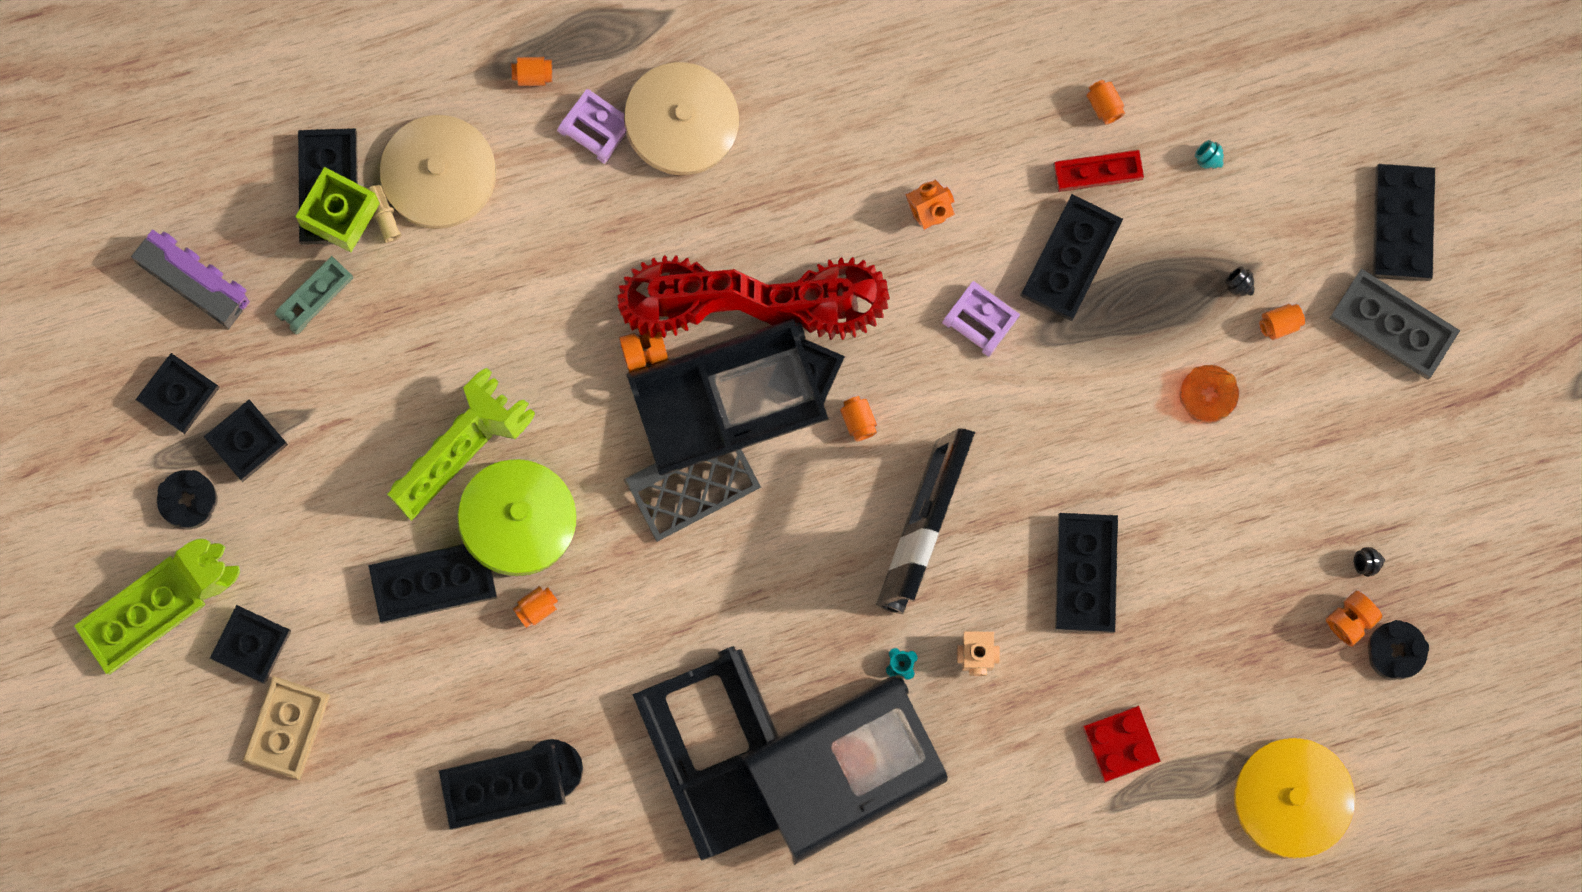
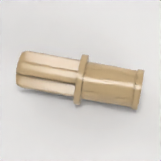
M380 185L369 187V190L376 193L380 203L372 218L377 220L384 242L389 243L399 239L402 235L393 217L395 211L389 207L382 187Z

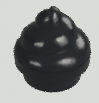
M1242 266L1238 267L1225 280L1228 290L1234 295L1240 294L1245 296L1248 294L1252 296L1254 294L1255 280L1253 273L1249 269L1245 270Z
M1364 547L1354 555V568L1359 574L1367 577L1374 576L1383 567L1385 558L1375 548Z

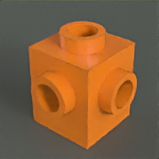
M937 180L923 183L919 188L905 194L914 219L924 230L933 225L941 224L947 218L955 215L951 205L955 201L948 187L943 188Z

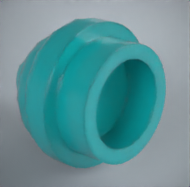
M1207 140L1196 150L1195 157L1198 159L1197 163L1204 169H1216L1224 166L1223 148L1219 143Z

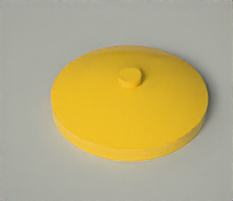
M1286 738L1263 746L1248 758L1236 780L1234 805L1243 830L1255 844L1276 856L1297 859L1322 853L1340 840L1348 829L1353 817L1355 792L1346 767L1333 752L1310 740Z

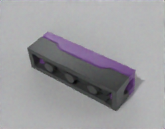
M152 229L147 238L144 239L131 256L135 263L227 329H230L243 312V309L250 303L245 295L247 290L234 280L229 284L221 277L224 274L213 265L209 264L205 267L198 262L200 257L189 248H186L184 251L175 245L177 241L168 233L163 231L160 235Z

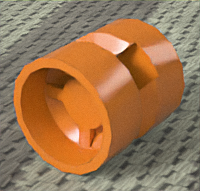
M649 330L640 336L631 333L619 337L629 373L645 368L646 364L654 365L668 360L661 332H657L654 338H651Z
M1356 590L1343 602L1344 608H1336L1326 618V623L1333 633L1345 644L1352 647L1365 635L1364 629L1371 630L1383 618L1377 606L1366 595Z

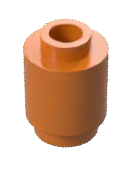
M517 57V63H511L512 81L518 80V86H545V83H552V60H545L544 57Z
M1100 80L1089 87L1090 92L1086 96L1099 120H1103L1105 125L1111 124L1125 115L1123 110L1125 105L1112 82L1105 83L1104 80Z
M1286 304L1263 313L1259 325L1265 337L1269 336L1271 340H1276L1299 331L1300 327L1305 325V317L1298 304Z
M855 396L843 402L844 407L840 409L850 436H854L856 442L877 434L875 428L877 423L867 399H860V396Z
M538 586L517 601L518 605L513 610L527 628L531 624L535 626L557 609L554 604L558 600L548 587L543 590Z

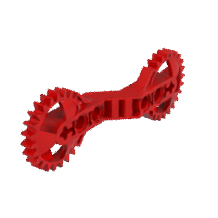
M664 255L661 262H657L653 257L649 266L641 262L642 269L640 271L632 268L633 277H624L625 285L619 286L621 294L617 295L618 308L624 323H629L632 331L638 328L640 335L645 334L649 330L651 338H654L657 332H661L662 337L665 338L668 331H672L677 336L678 328L688 331L687 324L689 322L698 325L710 313L739 310L770 325L793 318L795 323L801 322L802 327L809 333L817 330L818 337H822L827 332L830 340L836 334H840L841 340H844L846 333H850L853 338H856V331L859 329L867 333L866 325L868 324L876 327L875 318H884L883 310L889 308L887 300H890L887 281L883 279L882 272H876L874 264L867 267L865 260H862L857 265L854 257L848 263H844L842 257L839 258L838 264L828 260V267L825 268L818 264V272L808 270L796 282L767 285L735 269L708 271L698 262L690 265L689 258H685L680 263L678 255H675L672 261H668L667 256ZM662 273H669V275L661 276ZM838 275H846V278H838ZM643 282L649 283L647 288L649 297L636 291ZM857 297L864 299L872 305L867 312L857 311ZM659 316L668 317V319L660 320ZM846 318V322L838 323V319Z

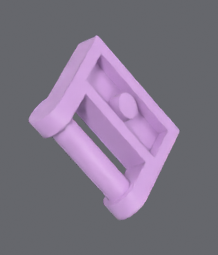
M586 89L561 122L557 132L564 137L568 135L597 155V159L605 164L626 135L624 114L589 89ZM576 120H580L608 140L607 143L602 146L573 126Z
M972 281L947 314L942 324L948 328L953 327L982 348V353L990 357L1017 321L1020 314L975 281ZM962 311L994 333L993 337L990 340L958 318Z

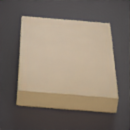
M273 676L242 761L301 780L331 695Z

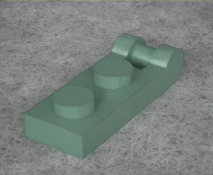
M331 256L277 309L275 315L281 321L285 320L290 325L289 329L297 335L305 329L307 324L354 277ZM298 305L304 310L299 316L293 312Z

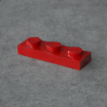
M1140 150L1054 162L1058 192L1142 181L1144 179Z

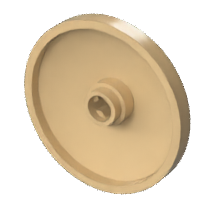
M674 62L651 69L635 83L626 101L624 126L632 148L647 164L659 171L673 175H692L704 172L717 165L730 151L738 132L739 112L731 90L715 73L696 64Z
M431 115L409 122L400 128L389 140L381 158L380 180L387 200L400 216L421 227L444 229L463 224L482 210L490 199L495 186L496 165L490 145L475 127L456 117Z

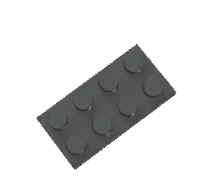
M1363 269L1358 272L1330 316V319L1427 380L1432 377L1461 331Z

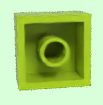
M324 167L295 217L302 228L351 253L380 203L376 193Z

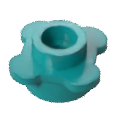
M898 648L891 649L889 651L890 663L886 667L887 675L902 676L906 680L912 679L915 675L913 667L918 659L917 654L914 651L906 652L900 651ZM900 661L905 663L903 667L899 666Z

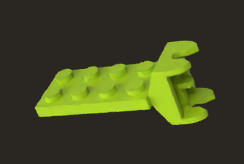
M488 368L478 372L463 387L470 408L465 413L456 417L452 427L444 435H440L435 439L432 448L424 456L414 461L411 470L403 478L396 480L387 494L411 521L492 437L491 434L516 439L532 421L535 412L532 409L525 411L529 404L526 400L522 399L509 410H506L503 406L507 403L508 399L503 394L496 399L491 397L498 386V380L492 378L488 381L492 374V371Z
M196 539L187 543L175 552L174 557L169 556L74 625L106 674H112L206 605L203 601L204 599L221 594L237 580L240 574V567H225L223 561H218L226 548L223 544H210L211 542L206 539Z

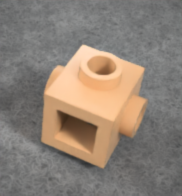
M964 631L962 645H957V663H962V671H969L970 676H986L987 671L993 670L994 663L999 664L1000 650L999 646H994V632ZM974 652H980L982 654V657H976L974 655Z

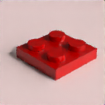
M1139 706L1082 727L1104 783L1161 762Z

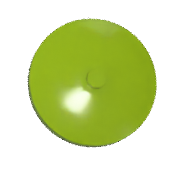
M521 459L496 462L477 473L468 483L462 494L457 516L459 533L469 553L486 568L510 576L535 574L557 562L571 543L577 519L573 497L563 480L549 468L536 462Z

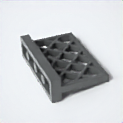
M742 449L735 451L737 456L733 466L717 461L718 457L714 458V460H707V462L712 463L708 479L691 475L694 465L689 467L688 473L677 470L660 476L656 463L624 479L657 542L761 488ZM739 460L744 469L737 467ZM716 465L732 469L727 486L711 481ZM735 471L747 474L752 486L743 491L732 488L731 484ZM676 473L686 476L682 493L665 488L670 475ZM690 478L706 483L701 499L685 494ZM664 479L662 487L654 485L656 482ZM710 484L726 489L722 502L714 504L705 501ZM647 487L660 490L656 506L645 504L638 492ZM729 490L737 493L727 498ZM664 492L680 496L675 513L659 508ZM683 498L700 503L695 516L689 518L679 514ZM703 504L712 506L701 512ZM647 508L654 510L652 518ZM658 511L674 516L671 528L662 533H659L654 524ZM677 517L685 520L675 526Z

